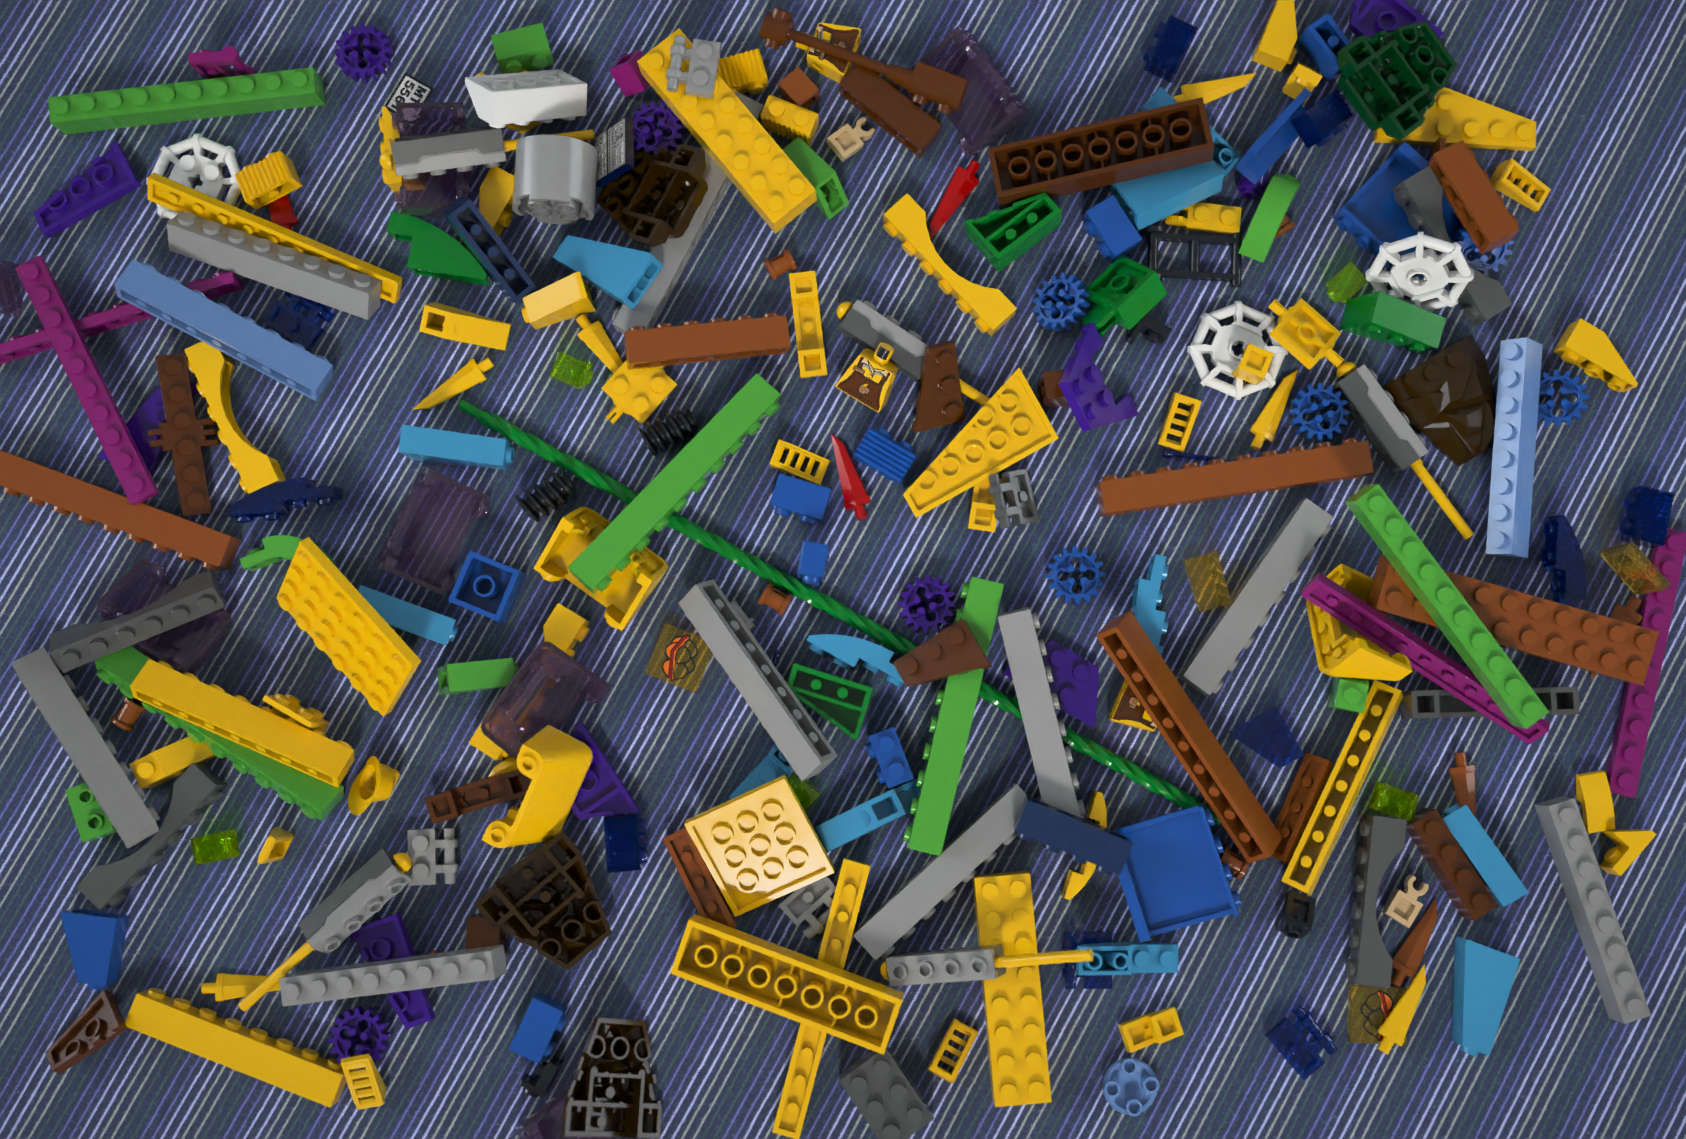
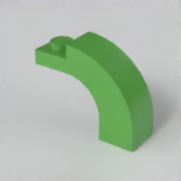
M1276 173V175H1273L1250 223L1238 252L1239 254L1264 263L1302 182L1288 174Z
M274 535L262 538L264 548L252 549L247 552L248 556L240 558L242 568L256 571L282 560H292L300 541L304 539L289 535ZM319 547V549L337 567L332 557L324 549Z

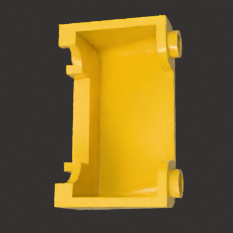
M579 507L562 517L533 569L549 582L567 579L607 608L604 612L606 622L611 627L623 631L660 582L668 569V564L647 547L641 552L636 550L630 557L632 559L631 563L622 572L617 570L610 577L613 579L611 584L604 591L598 590L593 594L570 573L568 566L611 522L591 508Z
M1342 563L1326 575L1327 578L1359 599L1367 602L1373 581L1372 577ZM1306 599L1308 618L1320 672L1331 677L1399 681L1412 672L1410 660L1406 655L1396 653L1390 657L1389 652Z
M549 724L522 745L516 761L519 771L532 779L520 808L513 805L502 820H495L490 823L486 828L482 841L496 848H507L545 842L560 832L591 765L593 754L590 747Z

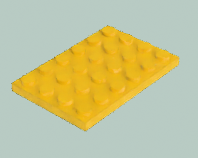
M307 537L300 541L276 599L280 607L284 611H288L296 620L298 627L309 634L314 640L316 647L328 655L335 668L347 676L353 688L360 691L366 697L371 708L378 711L384 717L392 712L421 660L319 547Z

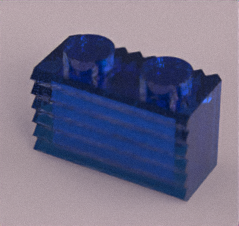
M1173 15L1169 16L1166 24L1160 22L1154 35L1158 40L1155 46L1149 45L1143 57V60L1147 61L1144 70L1172 83L1198 31V27L1174 18Z
M1336 89L1290 121L1307 149L1315 144L1318 148L1333 139L1330 135L1331 133L1335 136L1348 127L1346 122L1353 117L1354 113L1348 108L1345 99H1342L1343 95L1339 94V90Z
M1642 485L1631 488V491L1627 493L1624 500V505L1627 507L1626 517L1621 520L1619 525V531L1622 533L1621 541L1648 548L1664 546L1668 523L1670 522L1669 518L1671 517L1672 502L1674 501L1673 497L1675 496L1674 493Z
M640 813L605 816L604 832L607 873L642 870L644 868L643 863H648L647 847H642L641 836L646 835L645 819H640Z

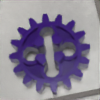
M361 23L359 30H356L352 25L350 26L351 33L347 34L344 31L341 33L344 37L343 41L336 40V44L340 48L334 50V54L339 58L336 60V63L342 68L343 73L347 77L351 75L352 79L356 82L360 77L365 83H368L369 77H373L375 81H378L377 74L381 72L386 75L387 72L384 67L393 65L388 58L394 56V52L390 48L393 45L386 38L385 33L382 30L378 31L374 25L367 29L364 23ZM362 40H363V44H364V46L367 48V50H364V48L361 46V41H362ZM361 56H364L365 59L367 60V62H368L367 67H366L365 61L362 59Z
M651 101V107L648 108L642 103L641 112L633 110L635 119L628 118L627 122L631 128H627L626 133L631 137L628 139L630 145L636 146V153L646 151L648 154L654 155L658 154L657 150L660 148L676 151V142L683 143L684 140L680 134L685 132L684 126L681 125L682 122L670 108L667 110L665 102H662L660 107H657L655 101ZM658 116H663L664 119L660 118L658 121L660 130H656L657 125L655 120ZM641 124H646V125H648V126L642 127V129H639V126H640ZM651 131H655V144L649 146L647 143H651L653 140ZM668 132L672 133L670 137L663 136L669 134Z
M926 575L923 582L919 577H916V584L914 586L910 583L906 584L909 589L907 593L900 592V595L905 599L898 602V606L904 609L899 613V616L903 619L907 618L904 624L907 627L913 626V631L919 633L922 628L926 635H930L931 629L936 633H940L939 626L944 625L948 628L949 624L946 620L948 618L955 619L951 609L958 608V605L951 600L957 596L954 592H948L951 586L948 583L942 585V579L936 577L934 582L929 575ZM922 589H927L925 597L932 602L929 604V608L936 614V619L932 622L928 620L931 617L930 613L924 609L926 601L919 595ZM944 596L943 603L937 604L938 597ZM913 607H920L917 609L916 614H912Z
M358 1006L355 1008V1011L350 1008L344 1012V1016L340 1015L335 1019L338 1025L330 1027L329 1031L335 1035L328 1039V1043L335 1044L330 1053H339L338 1063L341 1062L342 1058L357 1056L352 1053V1047L359 1042L360 1038L365 1041L357 1045L355 1050L358 1055L369 1053L374 1064L376 1063L375 1059L380 1060L385 1056L382 1050H387L390 1047V1044L385 1039L391 1037L392 1033L385 1032L384 1029L390 1024L389 1021L383 1023L380 1021L383 1013L374 1016L373 1007L368 1008L364 1012L363 1007ZM366 1020L368 1028L361 1033L360 1037L355 1035L363 1030L364 1024L361 1021ZM344 1029H348L347 1032L352 1037H346L343 1033ZM368 1038H374L376 1046H372V1041Z

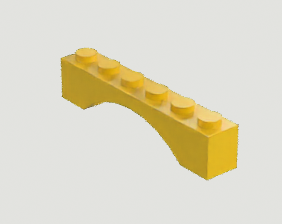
M908 193L884 213L883 227L886 232L893 238L896 236L902 242L901 246L904 251L911 257L914 255L920 261L919 265L922 270L929 276L932 274L939 281L937 284L940 289L947 295L951 294L957 300L956 305L965 314L969 313L975 319L974 324L982 333L987 332L992 336L1015 315L1017 308L999 289L983 287L957 275L944 263L930 240L925 211Z
M202 341L184 349L188 358L186 359L187 367L192 374L196 375L198 380L196 387L209 404L207 412L211 419L217 422L220 429L217 431L218 436L230 451L228 458L231 465L239 471L241 476L239 483L243 491L259 498L287 485L288 483L278 461L265 455L253 446L244 436L236 422L230 398L231 377L235 366L231 357Z
M558 603L543 625L544 653L539 671L532 685L511 707L495 716L483 719L469 744L496 761L502 760L504 757L508 758L516 746L513 743L518 734L523 735L529 727L531 721L528 718L533 711L537 712L546 699L543 695L548 687L553 688L559 680L560 674H558V671L563 664L567 665L573 658L575 651L572 649L578 641L582 642L590 630L587 626L590 621L563 604Z

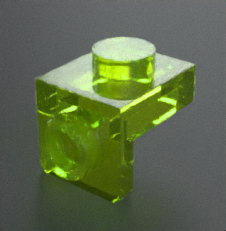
M1350 261L1325 284L1329 288L1325 293L1335 303L1340 300L1344 304L1369 281Z
M558 351L548 377L573 388L581 389L585 385L588 386L592 380L594 371L591 368L593 363L581 361Z
M793 772L787 779L801 806L806 811L820 795L819 790L808 781H801L798 775Z
M1376 782L1369 808L1396 818L1412 821L1419 795L1403 791L1385 783Z
M235 829L194 837L190 840L195 865L240 856Z

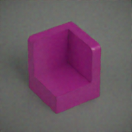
M641 50L621 56L609 69L625 97L643 92L650 85L642 76L637 63L644 56Z

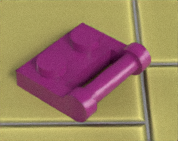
M226 46L219 52L202 49L199 52L188 53V63L204 79L256 74V71L250 65H246L240 59L238 51L232 46ZM228 65H232L236 70H232Z

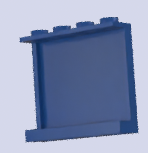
M1404 142L1332 218L1336 220L1340 229L1349 232L1356 238V242L1360 247L1369 250L1376 257L1380 251L1379 247L1383 243H1392L1417 235L1418 232L1409 224L1408 216L1403 207L1397 204L1392 188L1426 168L1428 161L1409 144ZM1443 194V219L1446 231L1452 242V239H1459L1461 236L1457 232L1458 229L1464 231L1466 229ZM1416 247L1397 253L1400 256L1416 251ZM1387 260L1384 267L1391 269L1392 263ZM1414 274L1412 277H1418L1420 280L1423 279L1424 275Z
M1203 803L1111 829L1129 837L1133 842L1121 874H1118L1140 943L1151 940V936L1231 914H1234V917L1239 916L1237 907H1241L1242 904L1237 890L1231 891L1228 880L1233 879L1228 863L1222 864L1219 853L1224 852L1219 836L1213 837L1210 826L1215 825L1211 810H1205Z

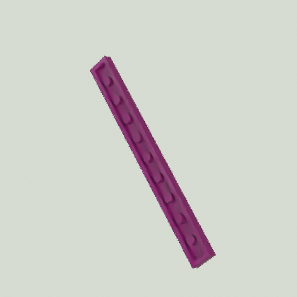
M37 256L15 267L130 504L136 506L159 494L160 492L45 258Z
M229 271L218 272L210 279L190 281L189 285L185 286L190 290L195 289L202 292L209 300L244 289L242 279ZM119 303L113 305L110 310L90 312L86 314L85 318L75 321L85 339L155 316L130 303ZM45 328L36 329L33 334L27 336L18 335L10 337L8 342L1 343L0 365L53 349L54 347Z
M1658 527L1656 530L1650 559L1655 576L1652 579L1646 578L1639 612L1642 619L1637 624V626L1658 631L1659 634L1644 685L1625 682L1606 773L1611 793L1629 798H1635L1686 550V532L1666 527Z
M1320 572L1302 588L1301 596L1391 655L1396 653L1406 655L1410 660L1411 668L1530 745L1549 732L1550 723L1543 718L1528 729L1511 725L1471 671Z

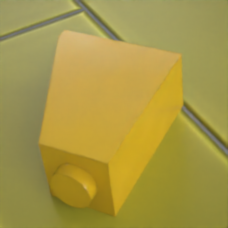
M580 271L522 298L525 307L521 308L523 318L526 323L530 322L535 330L596 311L589 286Z

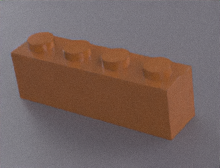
M1461 140L1434 153L1426 167H1431L1443 187L1444 196L1481 255L1510 242L1519 231L1518 222L1514 215L1510 214L1505 207L1500 193L1494 190L1489 182V176L1486 171L1480 168L1475 160V154L1472 149L1468 148L1464 141Z

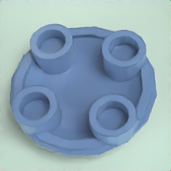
M1126 1057L1115 1061L1107 1069L1103 1077V1092L1107 1102L1113 1109L1122 1114L1140 1115L1153 1104L1159 1090V1081L1154 1071L1147 1063L1138 1058Z

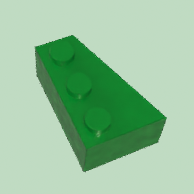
M1043 192L1013 203V206L1000 211L996 209L984 217L966 220L965 235L999 273L1061 225L1062 211Z
M1378 291L1348 299L1339 330L1407 348L1412 353L1425 354L1426 351L1438 349L1446 318Z
M794 663L787 684L795 696L857 741L873 688Z

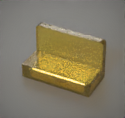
M1217 551L1183 561L1198 613L1232 603Z

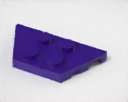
M1354 0L1348 29L1358 37L1363 35L1367 37L1375 36L1378 32L1384 30L1388 33L1395 31L1399 27L1427 21L1438 38L1444 34L1441 29L1403 0Z
M1049 641L1045 644L1047 655L1042 656L1044 667L1050 666L1054 681L1048 683L1050 692L1057 693L1061 710L1087 726L1094 728L1096 723L1099 668L1057 642ZM1008 667L1002 674L1012 679L1011 670Z
M583 722L578 723L572 737L590 747L593 759L571 807L577 818L581 820L639 811V806Z

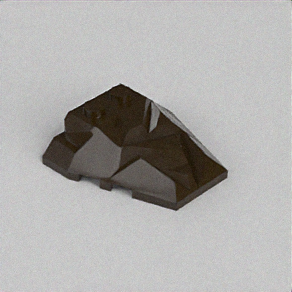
M681 144L676 146V151L669 152L665 148H660L657 150L658 154L650 155L646 151L625 155V164L613 170L596 202L637 243L655 247L666 243L667 239L682 237L708 190L707 182L701 178L706 169L705 152L701 148Z
M1472 335L1465 337L1382 386L1383 390H1387L1394 399L1393 404L1399 412H1403L1408 417L1410 423L1414 425L1413 429L1417 433L1422 432L1432 440V445L1457 466H1461L1493 447L1496 397L1486 357Z
M563 830L553 835L546 842L539 844L493 883V886L484 892L474 903L475 907L493 927L511 934L515 937V940L535 948L539 954L567 970L612 933L581 851Z
M603 1017L594 1018L563 1105L561 1137L660 1139L662 1105L661 1100H656L653 1084L657 1083L656 1074L650 1071L648 1059L652 1056L645 1021Z

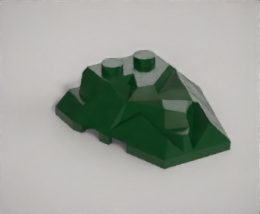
M1427 21L1399 27L1395 31L1388 33L1384 30L1378 32L1375 36H1359L1338 51V68L1342 72L1338 80V86L1370 130L1376 131L1382 128L1387 136L1402 140L1423 124L1425 113L1434 105L1436 94L1443 89L1457 63Z

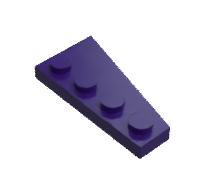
M116 140L108 146L111 150L102 158L98 155L90 162L93 166L84 174L74 176L70 180L71 184L63 192L57 191L33 213L42 233L46 237L51 238L142 186L122 146Z
M190 382L193 399L198 389L196 384ZM160 386L126 423L151 476L165 452L162 451V446L150 447L149 441L161 439L160 436L149 437L147 432L148 430L159 429L158 424L166 423ZM103 449L97 456L110 462Z
M401 912L363 925L350 935L351 940L355 939L361 949L359 953L364 961L373 962L415 956ZM426 988L388 993V1000L406 1029L436 1018Z

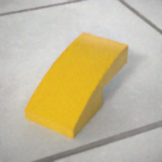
M988 478L973 487L968 528L995 532L997 519H995L994 511L996 508L993 495L989 494L988 487L990 483Z
M1600 770L1576 774V800L1582 804V820L1587 833L1615 829L1613 801L1606 773Z
M1175 1007L1158 1010L1118 1024L1126 1051L1130 1053L1154 1043L1162 1044L1184 1035Z

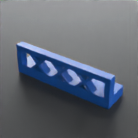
M1306 88L1258 138L1234 167L1254 185L1315 119L1311 113L1301 106L1311 94Z

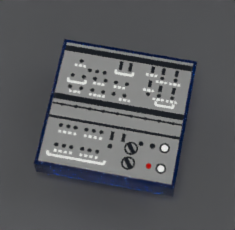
M624 117L592 140V146L598 151L596 187L598 188L614 181L617 177L634 167L635 134L633 133V120L628 117Z

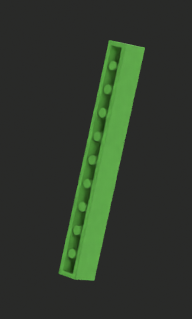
M313 67L48 97L50 123L65 135L326 105L324 81Z
M756 373L568 566L570 573L593 594L598 590L604 591L613 580L610 577L617 570L622 572L631 563L632 559L630 557L636 550L639 552L644 550L651 541L649 537L655 531L661 532L670 521L668 517L674 511L679 513L687 505L688 500L686 498L693 491L698 493L706 485L707 481L705 479L712 472L716 474L722 469L726 463L724 459L730 453L735 455L744 445L742 440L748 434L753 436L761 428V421L767 415L771 417L780 408L781 394Z
M1366 485L1345 501L1346 505L1511 725L1528 729L1549 713L1380 485Z
M971 577L969 583H963L960 598L965 599L963 609H957L954 623L963 618L987 656L1004 584ZM982 668L961 675L945 677L944 690L938 689L935 705L940 707L938 715L932 716L929 732L933 733L931 744H925L922 759L927 760L925 770H919L916 786L921 788L918 798L913 797L910 807V814H914L912 825H906L903 841L908 842V849L941 856L984 669Z
M128 646L96 659L94 662L98 671L97 676L107 684L113 682L120 687L119 690L126 697L133 699L130 685L150 658L134 647ZM141 701L146 710L153 714L158 712L165 717V721L175 729L180 727L185 730L189 738L198 744L201 742L205 743L210 747L209 749L214 755L221 759L226 757L233 762L232 765L243 774L248 772L256 777V782L266 789L271 787L279 792L278 796L283 801L289 804L294 802L311 819L316 817L323 822L344 797V786L341 784L338 788Z

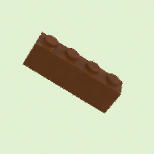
M855 65L840 82L839 94L920 159L940 136L942 125L939 119L932 113H925L920 109L918 103L911 100L912 97H905L899 92V88L895 83L890 80L885 81L879 76L878 72Z
M1423 808L1405 819L1407 820V832L1462 917L1475 921L1498 906L1436 809Z

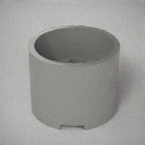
M532 135L520 139L516 143L513 211L519 216H524L525 213L537 218V222L572 225L577 224V220L580 218L592 220L595 211L597 149L582 140L560 135Z

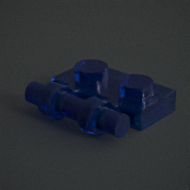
M285 291L284 294L291 298L289 302L284 304L277 299L263 319V322L293 342L302 345L310 352L325 331L317 325V322L323 319L331 323L335 314L330 312L324 304L316 303L315 301ZM303 306L310 311L307 317L297 312L299 307Z
M1065 931L1062 951L1077 950L1078 945L1112 942V932L1082 931L1083 942H1075V932ZM1076 962L1065 963V967L1062 968V977L1065 978L1066 989H1076V978L1083 977V987L1085 989H1113L1112 975H1077Z
M1298 1004L1292 1009V1012L1298 1018L1296 1023L1292 1024L1288 1018L1284 1017L1265 1036L1301 1079L1305 1081L1325 1063L1318 1053L1324 1049L1329 1055H1332L1338 1048L1332 1042V1036L1326 1030L1323 1031L1315 1022L1316 1018L1310 1011L1306 1012ZM1306 1029L1314 1037V1041L1311 1044L1302 1036Z

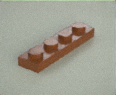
M1307 752L1305 753L1275 823V828L1281 835L1282 840L1271 857L1287 864L1290 863L1334 765L1331 761Z
M686 827L664 837L663 841L699 915L732 928L736 927L738 924Z

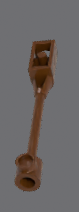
M773 7L771 12L768 11L763 19L760 37L766 39L765 46L779 50L780 45L786 47L790 40L886 75V78L907 90L908 93L913 94L912 101L927 105L929 100L938 104L936 110L949 115L952 114L953 110L959 111L971 81L922 61H917L914 70L895 64L888 65L794 30L795 21L792 20L793 14Z

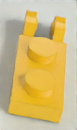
M1198 202L1181 210L1186 212V218L1175 215L1165 218V224L1168 226L1232 236V233H1239L1242 207Z

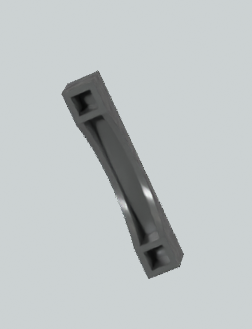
M1430 166L1392 188L1397 204L1403 207L1408 216V222L1417 232H1424V235L1452 243L1443 219V187ZM1434 250L1437 255H1440V254L1443 253V252ZM1452 260L1446 264L1449 271L1457 270ZM1468 264L1469 268L1474 271V278L1468 282L1458 301L1463 307L1465 317L1474 326L1487 321L1513 304L1499 281L1483 275ZM1448 283L1450 290L1455 283Z
M210 569L185 579L162 598L133 613L104 622L76 623L50 634L49 653L63 673L224 608L223 589Z
M1578 687L1532 688L1549 711L1546 715L1580 714ZM1446 690L1402 691L1403 699L1400 703L1401 719L1486 717Z
M204 762L193 763L173 784L172 800L168 813L159 831L155 833L152 839L140 850L125 859L111 864L95 866L76 888L99 910L117 907L125 900V893L128 889L137 886L146 877L144 872L150 866L157 865L165 857L163 852L170 845L174 846L183 838V831L189 825H194L204 815L202 811L208 804L212 805L223 795L221 791L227 784Z
M1365 814L1364 819L1360 823V835L1363 836L1362 847H1359L1357 851V862L1360 866L1359 875H1356L1354 880V890L1357 892L1356 903H1353L1351 908V917L1354 919L1353 931H1350L1348 936L1351 953L1350 959H1347L1345 965L1348 980L1355 984L1390 989L1393 960L1379 934L1376 919V900L1379 885L1386 869L1392 860L1404 849L1407 820Z

